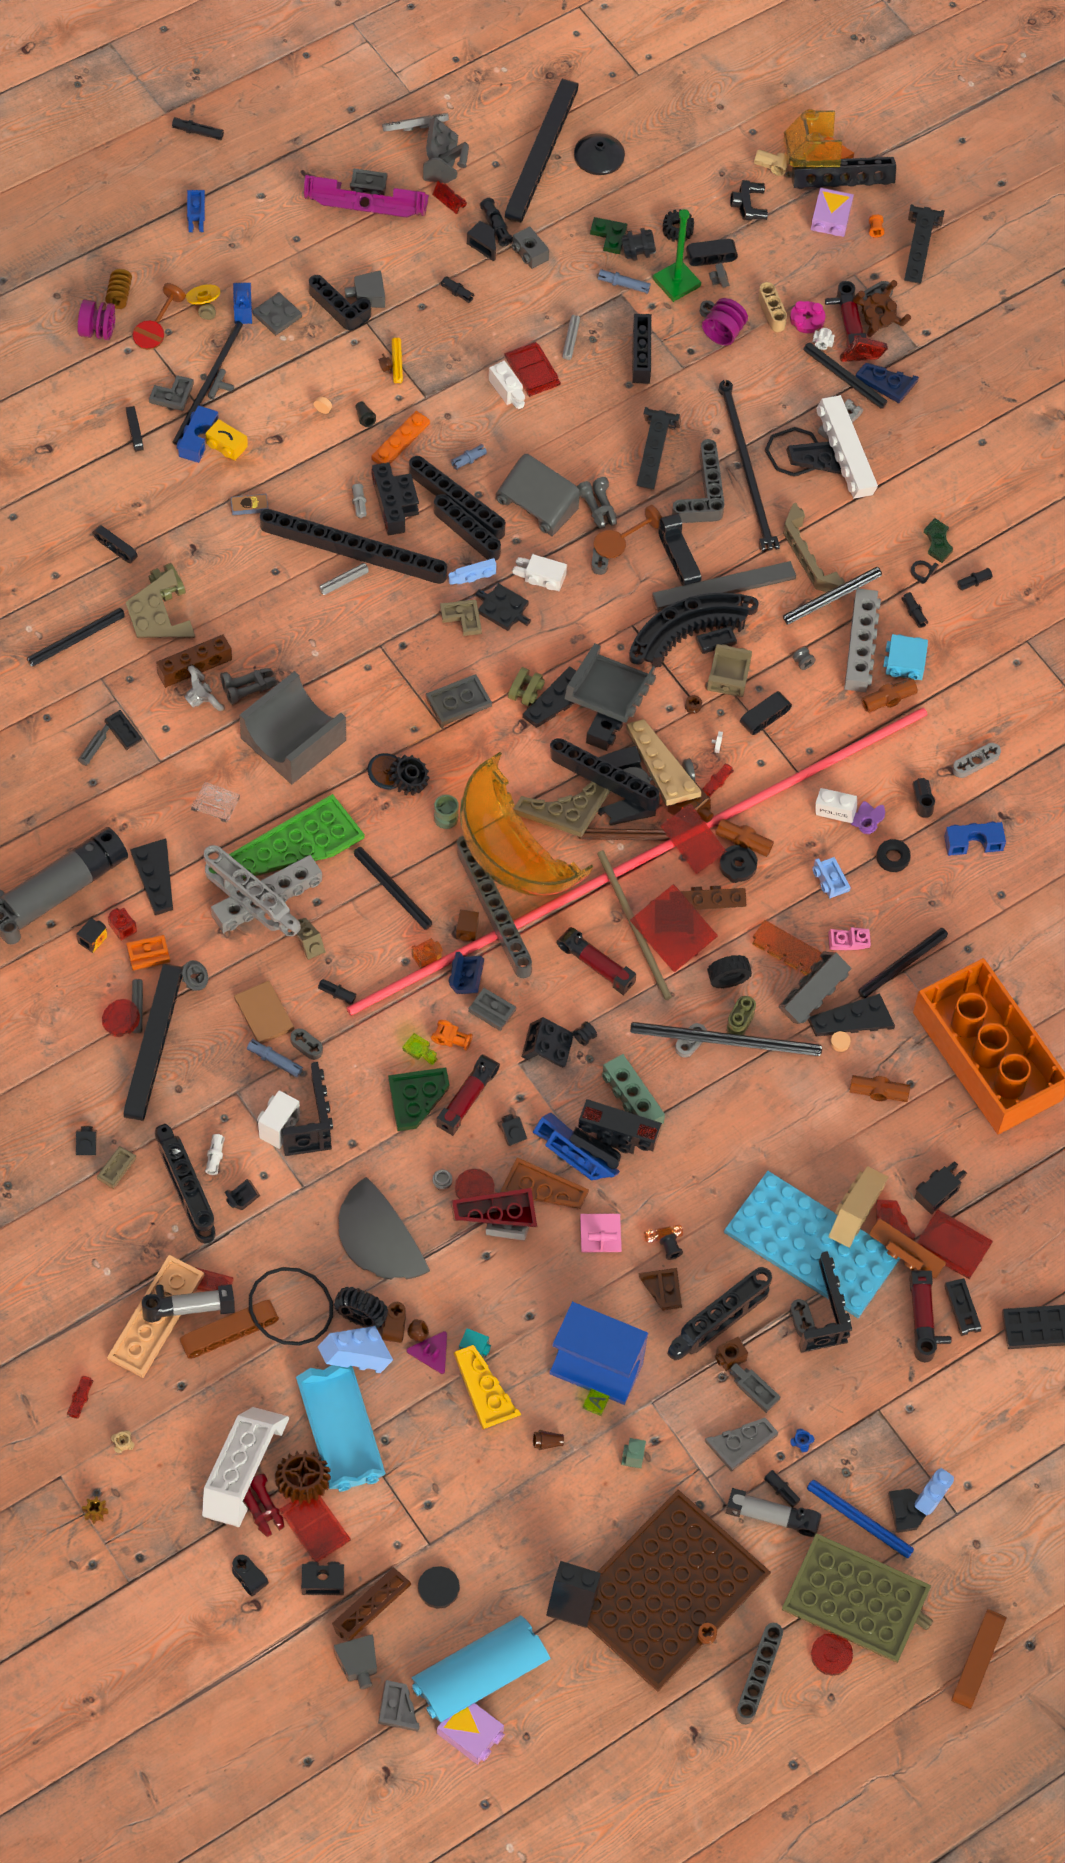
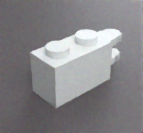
M502 361L489 367V381L506 405L512 403L518 409L523 408L525 405L523 385L507 363Z
M532 554L530 560L518 557L516 560L518 567L513 568V574L525 578V582H529L532 585L560 591L566 576L567 564Z

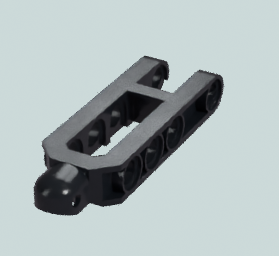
M159 1125L155 1129V1138L174 1188L197 1240L204 1244L210 1243L215 1239L216 1235L214 1215L181 1139L179 1136H174L169 1125ZM211 1230V1234L207 1237L200 1234V1231Z
M764 1267L755 1269L683 1326L681 1334L672 1341L667 1352L668 1356L673 1360H680L687 1354L691 1355L699 1352L768 1297L769 1286L772 1281L770 1270ZM764 1274L767 1277V1281L757 1280L756 1276Z

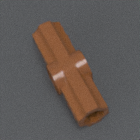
M911 678L894 685L887 683L880 687L878 691L862 697L863 708L866 712L870 713L884 706L888 708L894 707L902 699L916 694L918 688L915 680Z
M725 819L720 821L716 830V835L732 841L734 845H740V847L745 849L747 847L766 857L769 855L774 841L756 834V831L750 826L743 825L740 827Z
M852 1075L849 1093L867 1095L875 1101L890 1099L908 1102L910 1085L891 1082L883 1076L868 1078Z

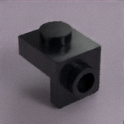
M509 1114L503 1116L502 1121L497 1122L498 1126L502 1128L508 1146L527 1139L519 1116Z
M81 1126V1129L76 1131V1155H96L97 1130H93V1126Z
M248 1179L233 1191L226 1190L224 1192L228 1197L226 1199L227 1203L232 1208L240 1210L245 1209L260 1197L253 1183Z

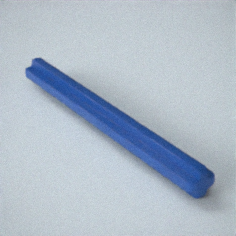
M814 1479L808 1484L807 1489L898 1553L906 1558L912 1555L913 1547Z

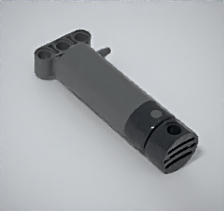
M106 827L6 894L0 890V937L7 944L18 943L21 939L20 929L128 858V852L119 836L110 827Z

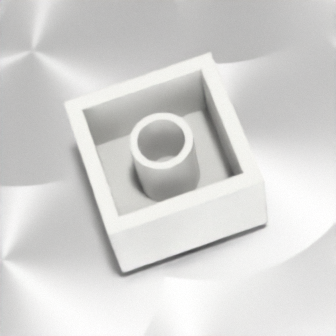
M278 1091L275 1096L272 1095L268 1101L267 1109L262 1111L257 1119L259 1138L280 1149L283 1145L282 1128L295 1126L300 1119L299 1101L281 1091Z

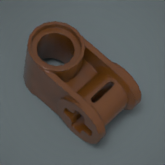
M393 1302L388 1307L387 1318L382 1332V1340L403 1342L406 1308L401 1302Z

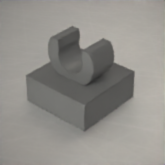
M716 264L717 271L709 273L713 285L721 282L723 288L730 286L723 264Z

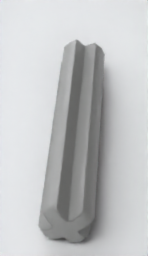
M572 315L570 318L562 356L564 360L572 359L580 323L578 315Z
M362 563L319 586L320 592L326 595L369 572L367 565Z

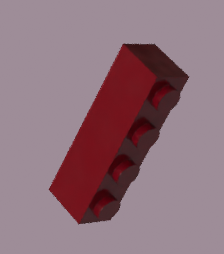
M531 1188L451 1201L454 1221L538 1227Z

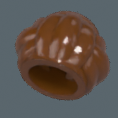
M414 1319L408 1327V1336L414 1341L423 1342L429 1335L428 1326L422 1320Z

